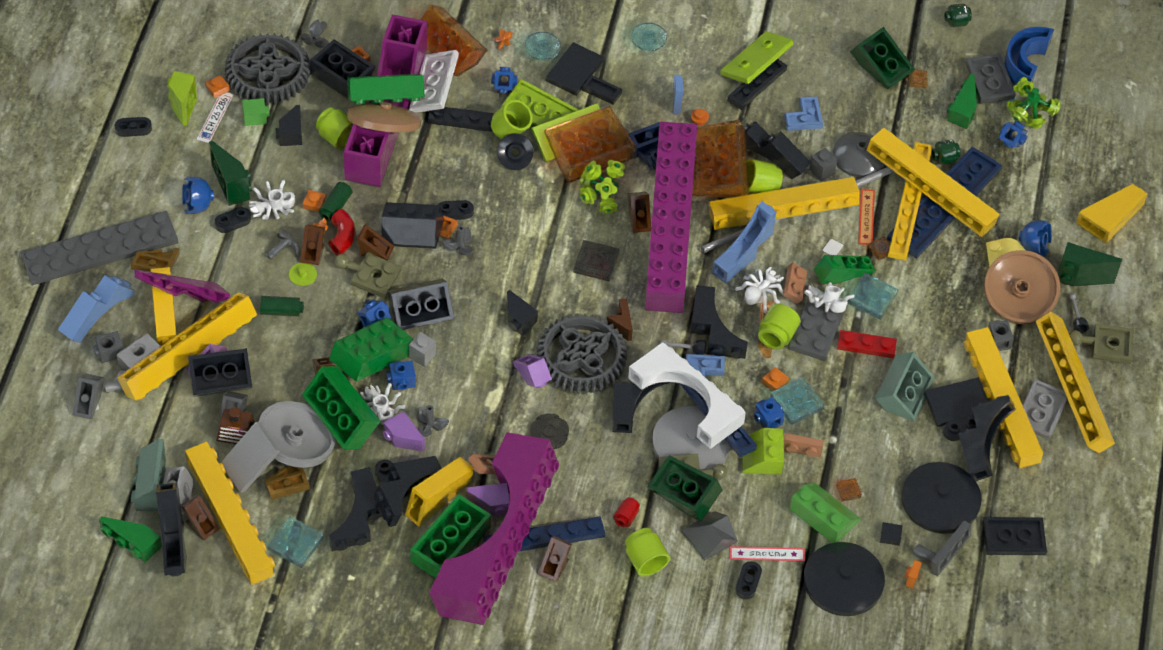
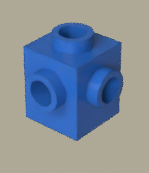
M500 67V70H496L495 74H492L491 84L500 93H509V90H513V86L517 85V75H514V71L510 70L511 67ZM502 76H507L508 81L503 82L501 80Z
M1018 121L1014 123L1007 122L1000 131L999 139L1003 140V144L1010 148L1020 147V145H1024L1026 142L1028 131L1024 129L1025 125ZM1015 131L1018 132L1016 137L1013 135Z
M374 299L364 304L365 307L356 312L364 327L386 317L391 318L388 305L383 301Z
M413 360L397 361L389 364V372H386L387 382L392 384L393 390H405L416 387Z
M773 397L767 400L763 399L756 404L754 419L763 428H777L783 425L785 414L781 405L776 403Z

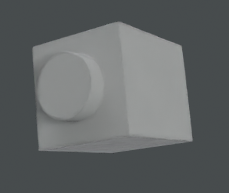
M422 332L409 344V358L423 367L436 355V341Z

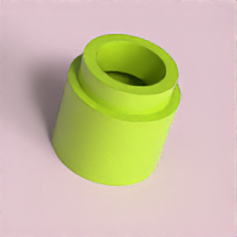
M510 100L494 113L491 121L492 131L500 139L509 134H522L532 124V112L524 102Z
M330 107L323 111L317 119L316 129L319 131V135L336 149H345L353 123L347 119V114L342 110Z
M748 159L740 172V188L744 192L754 194L780 190L783 180L782 170L773 163Z
M771 305L759 325V340L771 349H782L789 344L801 323L799 315L786 305Z
M650 528L635 531L625 541L626 553L639 576L645 577L657 573L670 561V555L658 534L652 532Z

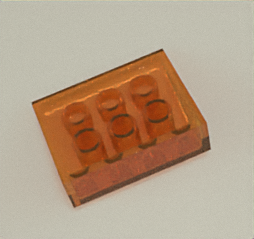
M610 106L544 130L559 169L568 183L579 180L585 167L591 161H595L596 165L599 164L601 166V170H605L609 166V160L624 163L634 159L635 144Z
M740 120L697 127L692 196L733 198L749 195L745 130Z

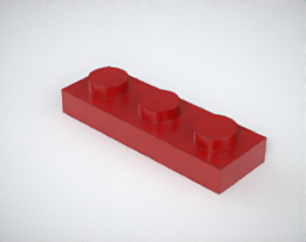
M840 330L837 350L894 358L897 339Z

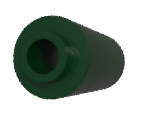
M344 182L336 183L319 209L322 219L325 218L326 221H331L334 213L344 207L353 193L352 188Z
M261 296L260 315L299 317L300 313L304 311V301H300V297Z

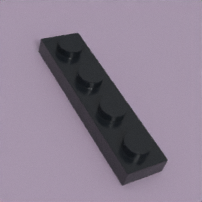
M779 59L775 60L749 84L742 83L728 95L727 101L742 110L787 70L788 65Z
M444 107V109L431 110L429 112L428 124L493 132L491 121L494 113Z

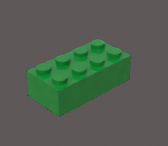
M422 74L347 78L348 100L353 101L354 104H365V100H371V103L384 102V99H389V102H402V98H408V101H420V97H425L424 75Z
M386 317L335 341L329 360L354 381L358 382L388 367L390 363L407 358L409 356V344L414 339Z
M322 366L302 393L303 398L344 450L361 449L380 423L379 418L338 366Z
M458 494L410 549V562L436 579L446 559L456 558L469 553L490 529L491 514Z

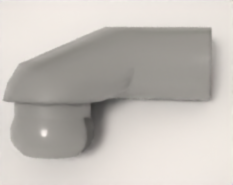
M120 370L114 381L104 383L106 393L122 390L117 377L126 370Z

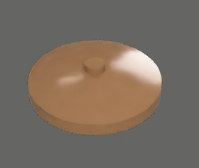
M388 102L358 104L348 108L347 119L351 123L363 128L383 132H411L421 127V116Z
M1016 250L1001 255L992 263L985 276L984 294L990 308L1000 318L1014 324H1032L1049 312H1052L1060 296V280L1055 268L1047 259L1031 251Z

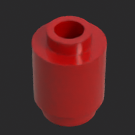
M631 497L623 500L613 515L615 523L620 527H630L639 513V502Z

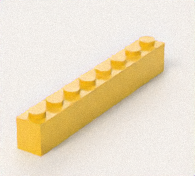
M883 128L870 139L866 151L979 236L983 237L995 226L1000 215L998 212L897 138L893 133Z
M850 177L710 201L709 214L714 230L747 225L757 205L762 201L773 207L776 211V220L857 206L860 202V191L855 178Z
M240 292L236 293L118 376L117 379L125 395L135 401L144 398L148 392L158 388L166 379L175 376L180 369L189 366L188 356L200 355L209 344H220L225 337L234 334L239 327L249 323L257 315L249 296Z
M1049 312L1038 319L1036 324L1087 446L1101 453L1115 444L1063 319L1053 312Z
M986 327L967 332L966 339L963 341L964 349L970 354L971 365L977 370V378L979 377L987 398L992 401L999 396L1009 395L1014 402L1016 410L1006 417L999 426V429L1003 430L1005 444L1011 449L1013 462L1017 463L1018 468L1041 463L1043 451L989 328Z
M204 442L185 450L186 461L250 584L253 585L274 576L273 568L275 563L273 558L267 556L264 541H259L257 528L254 524H250V516L247 509H242L241 498L238 493L235 494L232 490L234 489L233 483L230 478H226L223 464L218 463V456L214 447L210 448L208 442Z

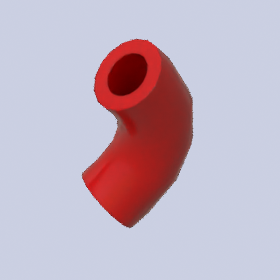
M340 209L331 218V224L337 229V234L328 242L330 249L335 255L344 254L352 246L356 236L354 221L344 209Z

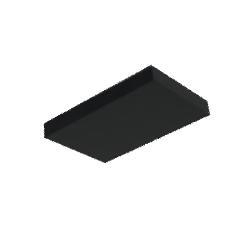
M573 42L548 73L546 81L577 96L590 75H593L603 63L604 56Z
M979 377L925 390L924 392L937 427L944 426L952 420L969 416L974 417L972 407L982 402H989Z
M983 518L986 555L1046 556L1047 547L1043 518Z

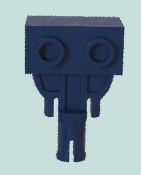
M660 122L629 133L626 141V146L633 159L639 158L642 162L647 163L650 169L652 167L656 169Z

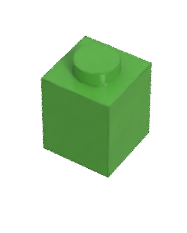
M264 98L242 100L245 126L267 124L266 117L270 116L269 105L265 106Z

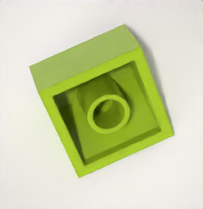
M174 71L172 77L168 78L167 88L169 89L168 100H170L171 108L181 123L187 126L198 99L196 77L192 74Z
M762 428L749 434L757 444V448L755 451L742 456V473L782 475L784 465L783 429Z

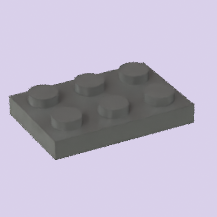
M1001 54L966 58L965 63L969 74H975V87L980 104L1015 99L1016 93L1013 90V85Z
M807 302L800 318L801 323L793 335L789 350L825 361L843 318V313H834L831 309L825 312V307L819 306L816 308L815 304Z

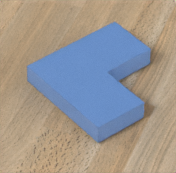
M674 75L673 114H680L683 98V79L681 75Z
M817 96L799 98L801 112L784 114L787 131L823 128Z
M686 354V360L689 365H692L695 370L700 371L704 377L705 375L724 376L725 356Z

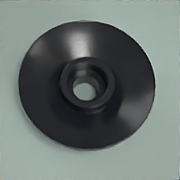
M516 133L502 138L497 147L499 162L510 170L525 168L530 164L534 154L530 140L524 135ZM513 149H518L519 154L517 156L512 155Z

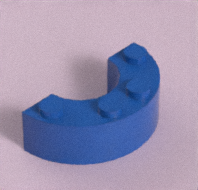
M1030 27L1019 31L1011 38L1004 64L1014 85H1017L1022 77H1026L1029 82L1034 81L1038 66L1032 64L1027 57L1033 54H1046L1054 29Z

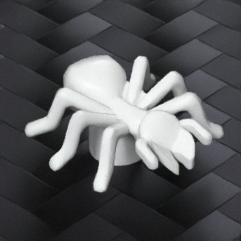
M282 180L279 190H271L269 182H266L269 200L263 198L256 187L253 188L259 200L263 201L249 202V207H252L250 211L255 213L253 217H260L265 208L267 212L262 216V219L265 220L269 219L271 208L276 220L280 218L277 210H280L284 215L294 212L290 208L294 206L295 195L289 191L283 193L285 180Z
M771 267L766 270V280H763L762 271L758 269L755 270V273L759 275L760 282L753 274H750L748 277L744 276L743 278L745 280L752 279L755 282L754 284L745 281L742 286L735 288L738 291L745 289L747 285L750 286L745 291V302L749 305L763 302L764 312H767V292L773 295L776 304H780L776 292L768 288L776 287L783 294L780 284L771 283L780 282L784 277H780V274L775 276L776 271H770Z
M831 282L826 286L825 293L813 285H809L808 290L804 292L809 297L810 303L815 302L816 308L825 303V312H828L829 307L834 313L844 312L847 301L854 298V294L848 295L844 299L839 298L845 288L842 287L840 289L837 286H833Z
M388 383L384 395L380 394L378 386H376L375 390L372 385H370L371 390L367 386L365 387V395L363 392H360L364 400L370 401L367 405L372 406L371 410L379 418L382 425H384L385 421L394 417V414L399 409H405L406 407L405 405H398L395 409L389 407V405H394L397 398L401 395V392H398L394 395L392 401L388 400L389 391L392 386L391 383Z

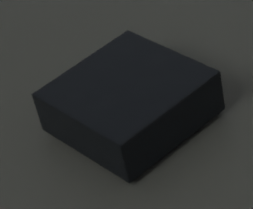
M883 522L880 543L900 546L903 525Z

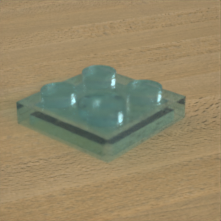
M865 273L851 293V295L854 294V298L849 299L847 304L881 320L898 294L899 289Z
M804 377L770 394V397H773L776 403L781 405L784 416L791 425L824 409L823 402Z
M289 516L267 548L272 553L302 568L324 539V534Z

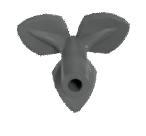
M315 20L309 27L310 34L304 33L301 35L302 41L308 45L315 41L317 47L324 48L329 44V41L325 38H320V35L327 27V23L324 21L320 23L319 20Z
M463 225L457 227V241L453 239L442 241L444 247L451 251L460 248L459 254L461 255L473 253L471 246L464 245L471 241L469 227L464 228Z
M281 230L277 237L282 240L267 253V256L273 259L287 245H291L296 252V256H298L299 249L291 235L285 230Z
M431 405L426 406V409L421 406L418 409L417 416L419 422L426 424L418 428L423 437L432 434L431 428L439 431L449 423V420L446 418L434 420V408Z

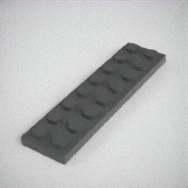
M163 211L20 253L29 280L33 286L133 257L137 251H153L178 244L179 242L168 212Z

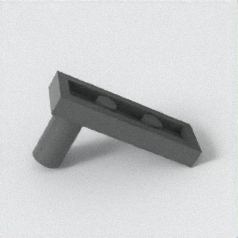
M963 521L938 553L918 544L913 551V555L930 563L931 573L939 576L971 536V524Z

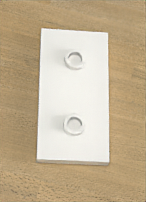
M457 50L425 54L419 73L424 75L425 97H420V101H411L409 110L417 113L444 109L459 56Z

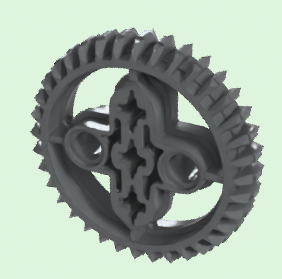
M267 32L266 35L260 33L257 37L253 35L251 39L246 37L245 41H240V45L235 44L234 49H231L225 62L227 82L236 95L239 94L241 99L245 98L246 100L264 98L267 105L270 102H274L276 105L277 101L283 103L284 99L290 100V96L296 97V93H301V89H305L310 76V60L304 47H301L300 43H296L294 39L290 40L289 36L283 38L282 34L276 36L275 33L269 35ZM258 50L257 56L245 57L246 55ZM278 50L290 54L298 62H296L295 60H293V58L289 56H279ZM238 76L246 81H257L258 88L246 84ZM293 79L289 83L281 87H278L279 81H288Z
M577 313L576 317L569 315L568 319L563 316L561 321L556 319L554 324L550 323L549 328H545L544 333L541 334L536 351L537 356L545 359L552 380H549L550 384L555 383L556 388L562 386L563 391L569 389L570 393L575 390L578 395L581 391H584L585 394L590 390L595 393L596 389L602 391L603 386L608 388L610 383L614 384L615 379H619L620 374L624 371L627 360V348L622 334H619L618 329H614L613 324L608 325L607 320L602 322L600 317L594 319L593 314L591 317H587L586 314L583 317H579ZM578 330H588L594 333L583 337ZM560 335L559 344L562 351L559 352L555 358V363L552 364L548 356V349L551 342ZM611 343L615 349V361L604 372L605 364L601 357L608 350ZM580 370L587 378H577L569 375Z

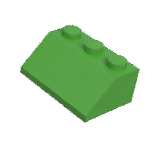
M816 483L805 484L791 498L790 510L832 543L839 542L861 520L860 517Z

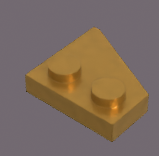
M173 248V252H162V249L137 251L131 263V269L151 272V269L170 267L171 271L180 254V248Z
M283 467L277 474L265 480L271 500L310 489L302 467Z

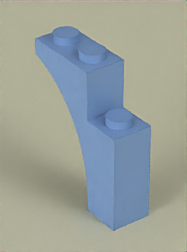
M763 201L759 203L749 223L739 237L713 262L712 273L725 284L756 259L758 246L773 235L776 211L773 207Z
M104 275L94 292H82L58 330L71 340L81 343L91 327L105 312L117 303L132 298L136 291L131 288L132 284L127 280L120 279L115 275L113 277Z

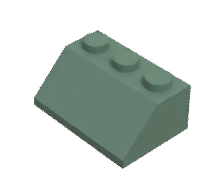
M914 352L898 354L895 356L875 399L886 411L910 421H915L925 399L924 392L930 389L935 376Z
M158 439L141 448L140 456L136 457L138 473H134L133 483L136 485V490H132L131 502L135 503L137 511H159L156 488L157 485L163 484L166 467L163 439Z

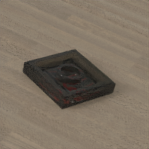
M583 240L573 273L610 282L620 249Z

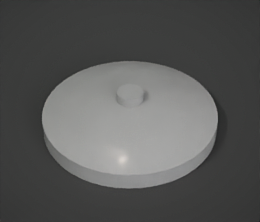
M293 401L275 403L264 410L258 421L263 425L280 450L274 459L286 465L302 468L319 465L330 456L334 448L336 439L309 405Z
M696 406L678 407L667 412L658 420L653 431L652 446L657 459L669 455L698 453L700 470L712 469L716 464L723 465L729 455L731 446L723 439L710 449L697 438L698 425L706 418V415Z

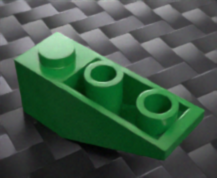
M972 73L968 79H964L961 85L962 90L957 91L954 97L955 102L949 104L946 112L949 114L948 122L965 129L972 122L977 107L975 74Z
M824 255L814 268L821 284H828L829 282L837 284L869 275L876 271L868 256Z
M103 516L99 518L100 531L106 537H112L121 548L125 547L136 559L140 558L146 563L162 547L161 536L146 525Z

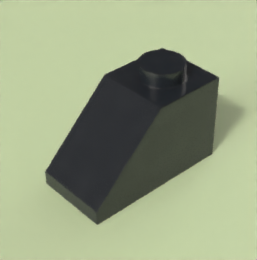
M296 105L279 120V128H275L276 139H280V146L302 145L300 105Z
M508 290L506 302L508 325L514 332L524 335L537 323L538 311L511 290Z

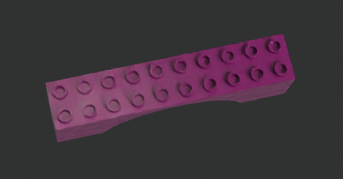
M391 15L382 41L377 76L419 74L427 51V21ZM402 98V102H389V99H384V102L406 109L410 102L408 98ZM353 124L344 150L345 180L381 187L399 132L376 131Z
M660 121L646 290V311L683 313L697 124Z
M506 432L492 461L499 483H507L508 493L510 494V503L506 517L498 530L484 544L467 554L444 561L429 592L439 616L484 625L486 619L490 617L491 608L494 602L498 600L499 591L507 580V574L514 565V559L522 548L525 536L529 533L532 520L536 518L537 510L544 501L547 488L551 486L554 473L559 469V461L555 455V450L548 439Z

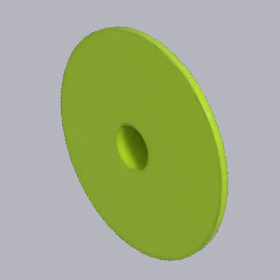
M297 263L289 270V279L298 286L310 285L317 278V270L311 264Z

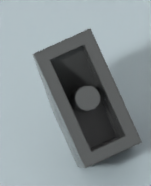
M87 373L78 377L72 415L87 419L93 418L101 398L104 377Z

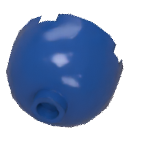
M186 177L184 180H187V184L182 186L183 205L187 203L188 210H184L185 213L198 214L207 210L210 202L214 200V191L210 189L209 184L200 177Z
M1031 221L1023 228V231H1020L1019 241L1026 251L1037 253L1042 257L1047 255L1049 249H1046L1047 243L1052 241V226L1048 224L1049 221Z

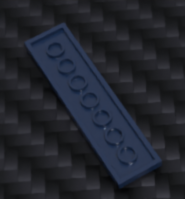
M971 147L946 174L977 196L1000 172L1002 165L976 148ZM926 195L919 203L908 254L916 259L956 218ZM894 229L887 235L886 240L891 242Z

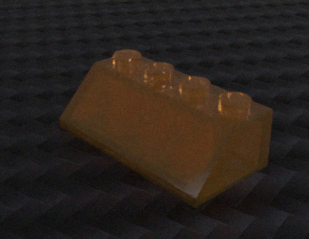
M430 5L420 19L427 21V49L431 53L451 50L458 51L459 56L454 70L455 76H460L478 65L488 51L443 7Z

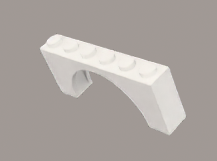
M662 342L629 366L628 379L641 390L655 383L676 382L693 388L704 398L709 412L706 418L698 425L697 438L710 449L744 424L746 413L744 409L734 403L727 394L721 392L713 382L708 381L700 371L695 370L686 359L681 358L675 353L673 348L668 347L665 343Z

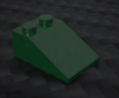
M884 27L850 51L859 65L888 89L915 70Z
M209 141L211 166L228 205L231 206L250 200L252 187L249 182L251 180L249 170H245L239 160L214 141Z
M1067 242L1058 270L1060 283L1073 287L1114 284L1122 258Z
M671 455L666 458L647 486L651 491L680 511L700 522L723 490L716 478Z

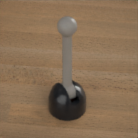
M1071 293L1069 294V299L1072 301L1076 314L1073 328L1080 333H1084L1089 329L1088 321L1084 317H1080L1075 301L1076 295Z
M666 340L660 341V344L663 342L667 346L691 348L695 354L705 355V340H697L692 345L672 343Z

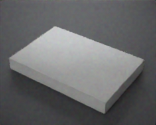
M1034 379L1022 405L1034 433L1050 440L1068 398L1064 390Z
M255 422L221 463L239 492L244 493L278 455L280 450L260 422Z

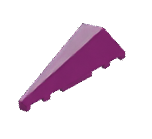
M135 270V278L175 297L184 293L201 302L210 300L216 304L230 298V293L215 282Z

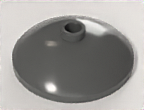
M864 132L849 133L839 138L834 145L833 155L837 158L836 165L846 174L855 177H865L885 167L884 163L866 151L870 139L873 137L871 134Z

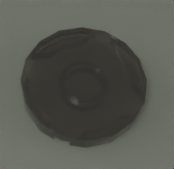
M543 414L532 422L530 436L548 439L553 449H558L568 440L569 426L564 419L562 420L556 414Z

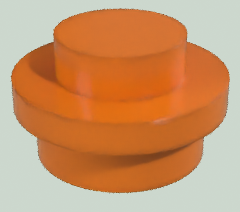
M695 109L691 113V120L697 126H703L709 119V114L704 109Z

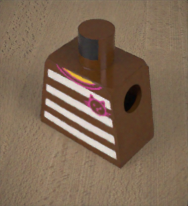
M237 407L224 409L217 441L237 444L254 425L255 421L252 414L241 411Z

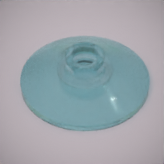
M642 23L633 29L631 39L633 44L639 49L655 51L665 45L667 34L658 24Z
M549 32L533 33L525 41L527 54L537 60H550L560 52L561 44L559 39Z

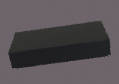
M590 75L582 86V91L612 105L615 104L622 94L621 88L593 75Z

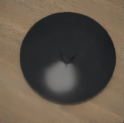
M932 462L921 465L914 469L904 482L902 504L906 514L915 524L930 532L939 534L954 533L963 521L972 524L978 516L981 507V491L975 479L964 469L950 463Z
M848 542L830 543L817 549L808 559L803 576L805 590L810 599L822 610L838 616H855L867 612L877 604L882 596L885 585V575L879 560L864 547Z

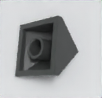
M716 511L705 516L701 522L696 521L682 529V533L704 561L738 541L728 515Z

